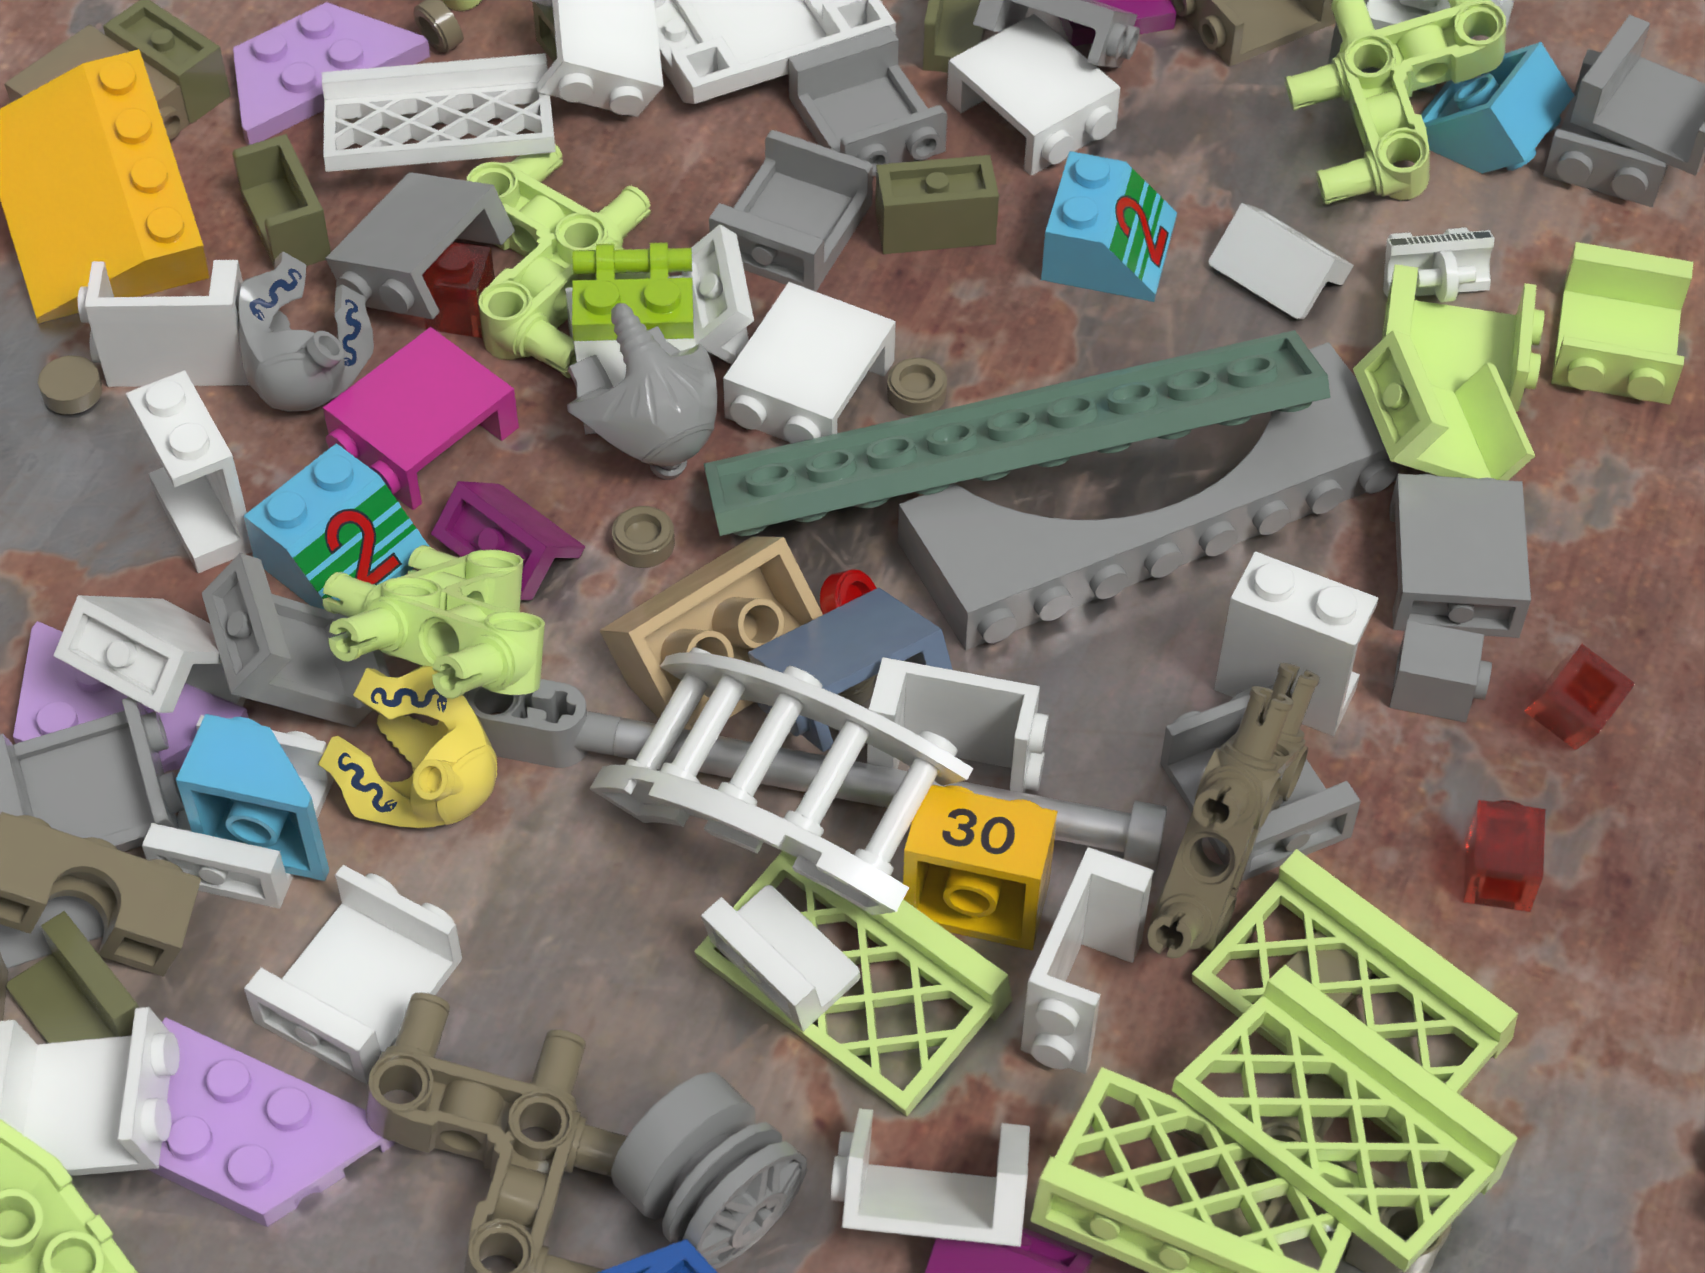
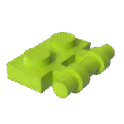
M668 242L650 243V249L615 250L614 244H596V250L572 251L573 274H597V280H573V341L617 340L618 335L614 333L615 325L611 322V310L617 303H625L633 310L634 315L638 316L640 322L646 326L647 331L658 326L665 339L694 338L692 278H669V272H692V248H668ZM616 273H650V279H616Z

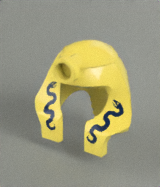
M424 665L402 677H388L376 669L366 668L353 694L354 697L366 706L379 713L377 725L381 733L386 734L387 740L393 742V747L398 748L399 753L405 755L406 760L412 764L413 774L410 778L400 782H389L381 779L374 768L371 757L339 736L331 738L318 763L319 766L333 776L342 790L350 812L357 818L410 828L450 825L470 816L492 794L497 778V756L485 730L463 695L451 699L439 694L432 681V675L439 673V671L434 670L431 666ZM417 713L430 716L439 721L438 725L431 726L405 715Z

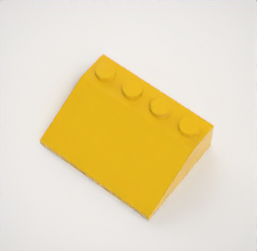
M139 49L82 63L0 109V201L38 324L79 313V288L81 286H88L91 265L95 261L105 262L114 297H141L210 278L203 242Z

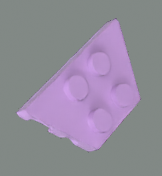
M325 2L233 47L245 142L247 145L264 141L323 111L322 72L417 64L430 57L428 40L422 35Z
M38 621L31 629L13 734L15 744L125 711L122 699L128 698V696L53 656L63 632ZM185 683L173 713H159L169 746L168 749L159 751L164 773L170 770H178L182 767L198 732L196 725L201 715L209 714L223 718H248L246 708ZM143 705L148 713L154 711L151 708Z
M165 1017L162 1021L164 1026L175 1035L178 1041L180 1061L176 1074L170 1075L167 1102L171 1112L170 1135L166 1141H162L159 1168L147 1170L268 1227L295 1210L299 1202L307 1195L321 1193L345 1177L343 1169L376 1147L383 1153L396 1143L395 1141L378 1136L370 1128L366 1118V1110Z

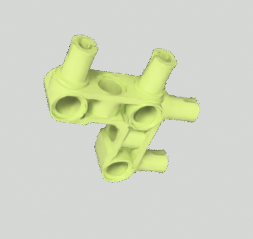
M1332 0L1331 8L1343 40L1337 57L1332 58V64L1285 77L1286 91L1293 111L1339 97L1343 101L1348 100L1365 150L1364 158L1316 171L1319 190L1325 205L1374 191L1375 195L1381 194L1383 197L1388 195L1394 199L1408 200L1419 196L1427 188L1429 182V143L1427 131L1422 116L1414 113L1409 97H1412V93L1415 90L1452 80L1456 84L1495 70L1502 63L1505 55L1506 18L1498 6L1490 0H1448L1451 8L1375 30L1364 0ZM1477 35L1489 37L1481 41L1471 39V37ZM1369 67L1381 69L1375 73H1365L1361 71ZM1402 160L1415 163L1407 168H1399L1392 165Z
M555 144L556 152L520 155L511 163L488 162L480 164L468 174L467 181L495 186L515 230L502 245L496 246L503 250L511 248L525 256L513 269H504L479 296V312L486 350L492 356L507 360L533 356L560 371L567 378H570L571 375L568 368L576 363L573 338L557 329L568 319L565 288H571L573 280H597V274H573L572 251L596 250V244H614L615 250L623 249V239L635 226L651 214V210L648 209L651 205L648 197L641 190L634 186H626L622 193L599 213L592 212L544 185L541 182L563 164V160H561L563 157L562 152ZM616 273V279H650V273Z
M421 545L412 552L408 566L420 569L419 571H408L407 575L388 579L378 585L361 581L343 572H336L328 578L324 585V594L340 599V601L330 597L323 599L324 609L333 614L349 617L333 621L329 629L330 633L337 635L329 638L330 649L342 661L349 662L359 658L361 655L379 649L390 656L402 658L422 666H431L434 670L439 671V673L432 675L435 689L442 696L451 699L480 686L489 691L507 695L529 694L540 688L545 622L536 615L520 612L523 559L519 555L501 550H479L458 558L434 550L432 547Z

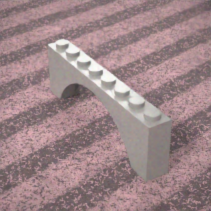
M1329 342L1309 349L1328 375L1330 398L1314 401L1308 408L1297 412L1270 411L1271 418L1263 435L1236 468L1202 492L1176 504L1128 517L1102 520H1070L1043 517L1003 507L976 496L954 483L941 492L922 495L899 504L898 544L965 651L986 642L996 643L1002 641L1016 630L1042 620H1055L1072 608L1097 598H1111L1120 593L1125 587L1151 577H1164L1181 565L1207 555H1220L1234 544L1260 534H1273L1290 522L1313 513H1326L1343 501L1366 492L1377 493L1396 481L1400 464L1390 461L1357 378Z

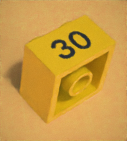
M932 784L913 818L904 849L903 884L909 887L904 900L950 933L1033 951L1050 883L1058 811L1042 808L1028 800L1015 799L1009 801L975 794L962 786L948 785L942 787Z

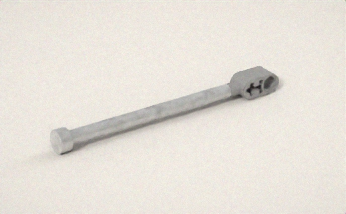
M541 679L540 688L537 691L524 695L500 694L489 691L482 686L464 693V697L480 720L497 757L549 767L565 768L575 765L586 756L588 751L636 760L656 725L654 723L587 711L585 698L577 688L566 683ZM496 712H503V713L496 714V715H489V714L496 713ZM683 729L664 763H673L691 730ZM719 736L699 772L732 778L752 742ZM781 747L760 784L806 792L826 756ZM855 761L835 798L888 808L907 771ZM935 781L932 783L933 785L942 786ZM963 781L949 784L965 787L975 794L1009 801L1023 799L1034 802L1042 808L1056 810L1058 813L1055 840L1123 852L1124 860L1156 872L1168 806L1135 800L1132 813Z

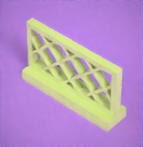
M1297 849L1279 867V878L1192 973L1193 983L1239 1018L1253 1005L1252 1003L1258 1001L1264 994L1267 981L1270 979L1267 957L1295 955L1298 951H1307L1311 984L1323 993L1352 992V995H1361L1365 1024L1384 1039L1417 1036L1420 1065L1439 1080L1447 1081L1445 1084L1458 1094L1465 1089L1492 1056L1496 1059L1513 1039L1518 1016L1516 1011ZM1282 904L1303 920L1305 939L1266 942L1263 922ZM1313 928L1317 931L1319 930L1327 937L1314 938ZM1256 931L1257 943L1244 944ZM1344 949L1357 959L1360 980L1319 983L1316 950ZM1259 957L1262 988L1234 990L1216 975L1231 959ZM1367 967L1380 979H1369ZM1399 992L1412 1002L1414 1022L1374 1025L1371 994ZM1423 1011L1435 1020L1424 1021ZM1261 1025L1255 1030L1288 1055L1286 1044ZM1455 1034L1474 1050L1459 1066L1431 1068L1426 1036ZM1368 1118L1399 1143H1403L1401 1132L1385 1119Z
M782 851L733 906V909L738 911L765 886L771 885L776 889L785 877L806 892L807 911L800 913L817 929L820 924L847 921L858 929L860 949L842 952L855 965L861 964L864 994L840 997L818 1018V1027L812 1023L803 1032L733 963L719 954L721 951L711 943L709 936L694 951L696 958L907 1117L989 1018L996 1021L1012 1002L1009 976L904 899L897 912L871 915L838 894L795 872L792 866L797 857ZM815 899L825 905L827 909L816 910ZM867 937L881 947L868 948ZM899 959L911 968L913 988L873 993L870 963ZM920 975L934 986L921 987ZM952 998L969 1010L968 1014L955 1029L926 1033L923 1002ZM909 1003L915 1004L918 1034L877 1038L874 1008ZM866 1009L869 1040L839 1044L828 1035L826 1014ZM940 1046L929 1059L928 1047ZM920 1049L922 1069L903 1091L881 1075L879 1053ZM871 1055L872 1068L857 1056Z
M1286 965L1267 981L1263 996L1175 1078L1172 1091L1404 1273L1480 1192L1485 1195L1501 1178L1518 1139ZM1261 1025L1286 1044L1288 1055H1251L1249 1036ZM1237 1048L1238 1054H1231ZM1210 1073H1241L1244 1098L1218 1097L1201 1082ZM1254 1073L1291 1074L1295 1098H1257ZM1304 1074L1327 1075L1343 1088L1345 1099L1308 1098ZM1260 1116L1298 1117L1301 1142H1276L1262 1131ZM1311 1117H1348L1352 1143L1315 1142ZM1362 1117L1385 1119L1401 1132L1403 1143H1366ZM1318 1161H1356L1360 1188H1335L1321 1177ZM1370 1162H1407L1411 1188H1374ZM1421 1162H1441L1464 1179V1181L1457 1189L1426 1188ZM1378 1207H1415L1419 1229L1405 1242L1380 1222ZM1429 1207H1439V1208L1431 1215V1213H1430V1208H1429Z
M1101 1067L1055 1158L1050 1157L1040 1176L1030 1220L1035 1224L1148 1273H1335L1352 1234L1351 1230L1329 1213L1317 1216L1306 1195L1275 1171L1277 1179L1247 1186L1235 1161L1250 1157L1259 1158L1187 1102ZM1106 1096H1109L1135 1107L1141 1121L1110 1128L1100 1107ZM1092 1126L1095 1133L1087 1135L1090 1127ZM1181 1129L1190 1130L1202 1135L1209 1150L1178 1157L1166 1133ZM1151 1138L1163 1162L1131 1170L1119 1145ZM1104 1150L1115 1174L1100 1178L1071 1164L1077 1156ZM1318 1161L1321 1177L1335 1188H1360L1357 1173L1328 1161ZM1218 1166L1231 1191L1200 1199L1188 1174ZM1172 1179L1184 1203L1168 1207L1145 1197L1140 1186ZM1287 1195L1300 1220L1269 1228L1256 1203ZM1240 1207L1253 1233L1241 1237L1215 1227L1209 1216ZM1335 1230L1332 1240L1330 1241L1326 1232ZM1309 1237L1322 1260L1319 1271L1285 1257L1279 1245Z

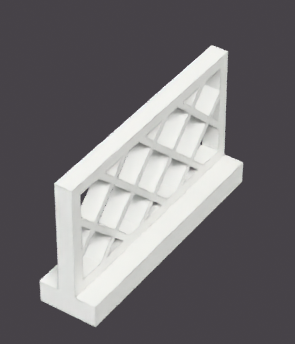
M546 53L322 72L324 163L326 172L556 152L550 95L539 93L537 86L538 81L547 72ZM493 118L504 120L496 126L488 123ZM436 123L447 124V126L440 130L431 128ZM379 128L390 129V131L383 135L374 133ZM523 129H528L530 131L535 132L529 134H516ZM468 133L477 136L471 139H460ZM411 138L420 141L418 143L402 144ZM354 143L362 146L361 148L345 149Z

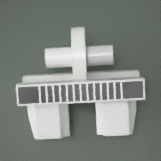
M1467 228L1447 229L1444 234L1412 236L1410 232L1390 234L1386 245L1383 287L1386 297H1388L1395 264L1418 268L1415 296L1436 295L1440 302L1455 301L1457 294L1461 292L1490 290L1489 268L1490 256L1494 248V236L1490 230L1469 232Z

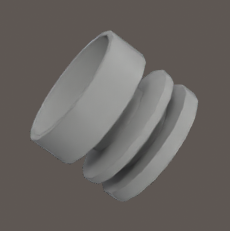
M716 1072L696 1075L676 1086L652 1106L633 1127L618 1150L611 1173L613 1184L643 1215L653 1220L663 1218V1235L671 1243L674 1244L687 1239L707 1262L716 1269L742 1255L762 1238L784 1214L799 1192L805 1178L807 1158L790 1143L782 1142V1134L769 1123L755 1124V1108L722 1076Z

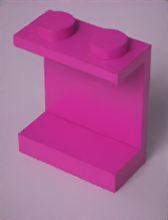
M432 327L413 339L323 407L328 435L326 436L328 447L331 448L336 443L380 475L391 493L412 510L422 504L417 472L472 429L481 425L499 440L503 441L519 428L514 388Z

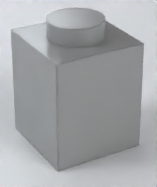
M1407 620L1397 658L1389 708L1466 723L1473 698L1485 700L1489 686L1492 662L1481 660L1484 634Z

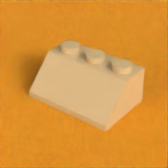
M750 537L599 631L628 686L659 719L681 681L660 667L666 656L690 652L695 647L711 654L750 662L749 651L823 614L785 538ZM702 696L684 729L691 730L709 700L707 696ZM739 700L730 717L754 702Z

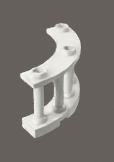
M695 647L690 652L666 656L660 667L681 680L636 760L628 759L625 765L603 766L592 783L590 790L643 823H667L684 827L689 816L708 820L703 829L710 835L758 854L763 843H767L797 857L792 866L795 872L838 894L871 915L897 912L909 887L891 877L894 868L889 863L933 781L945 786L968 780L973 768L955 757L958 752L957 748L947 739L935 733L922 731L920 735H917L859 704L823 689L822 684L815 677L796 667L787 666L784 673L754 663L711 654ZM703 695L707 696L709 700L673 763H664ZM747 700L772 706L729 783L722 782L718 790L700 784L696 775L738 701ZM802 715L837 729L840 732L796 811H787L784 818L757 807V800L753 796L797 717ZM867 743L905 763L910 768L865 850L857 849L853 855L823 839L821 836L824 830L820 823L863 745Z

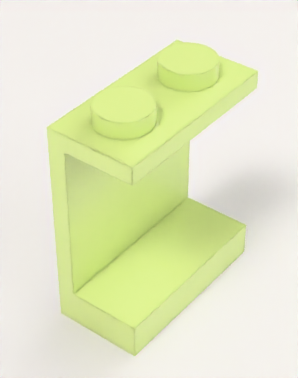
M1575 242L1564 280L1551 384L1636 398L1643 401L1670 404L1684 366V356L1677 355L1681 309L1692 280L1693 262Z
M1395 264L1386 302L1382 339L1392 330L1410 335L1431 385L1452 392L1457 391L1486 362L1494 364L1514 409L1518 412L1524 389L1535 390L1540 371L1541 354L1531 353V345L1538 346L1540 343L1545 316L1544 310L1535 309L1537 285L1524 284L1516 315L1415 300L1418 268Z
M1392 330L1353 368L1389 459L1392 462L1437 476L1509 480L1535 457V453L1494 364L1486 362L1457 391L1452 392L1431 385L1410 335Z

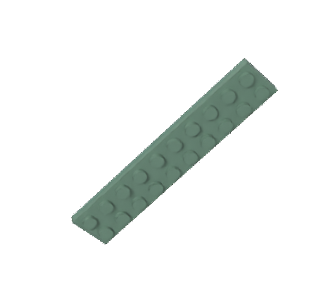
M1294 330L704 463L719 535L733 533L738 536H749L763 531L768 525L794 519L798 522H811L823 518L829 511L850 506L873 508L884 504L890 497L912 492L924 495L935 494L947 489L950 484L974 478L982 481L996 480L1008 475L1011 470L1031 465L1054 467L1066 463L1070 460L1071 456L1093 451L1116 453L1127 449L1133 442L1155 437L1165 440L1178 439L1188 435L1195 428L1213 424L1223 426L1239 425L1249 421L1252 415L1274 410L1282 412L1301 411L1308 408L1314 401L1330 398L1327 373Z

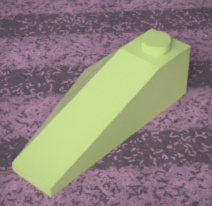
M1 1119L0 1273H138L112 1239L113 1232L100 1215L95 1216L72 1185L73 1178L61 1162Z

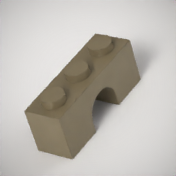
M1 812L0 924L31 934L49 900L60 896L78 897L95 907L103 920L104 935L98 953L101 957L164 977L182 949L202 878L183 872L179 866L166 860H146L119 851L113 844L100 838H80L53 829L47 822L34 816H14Z

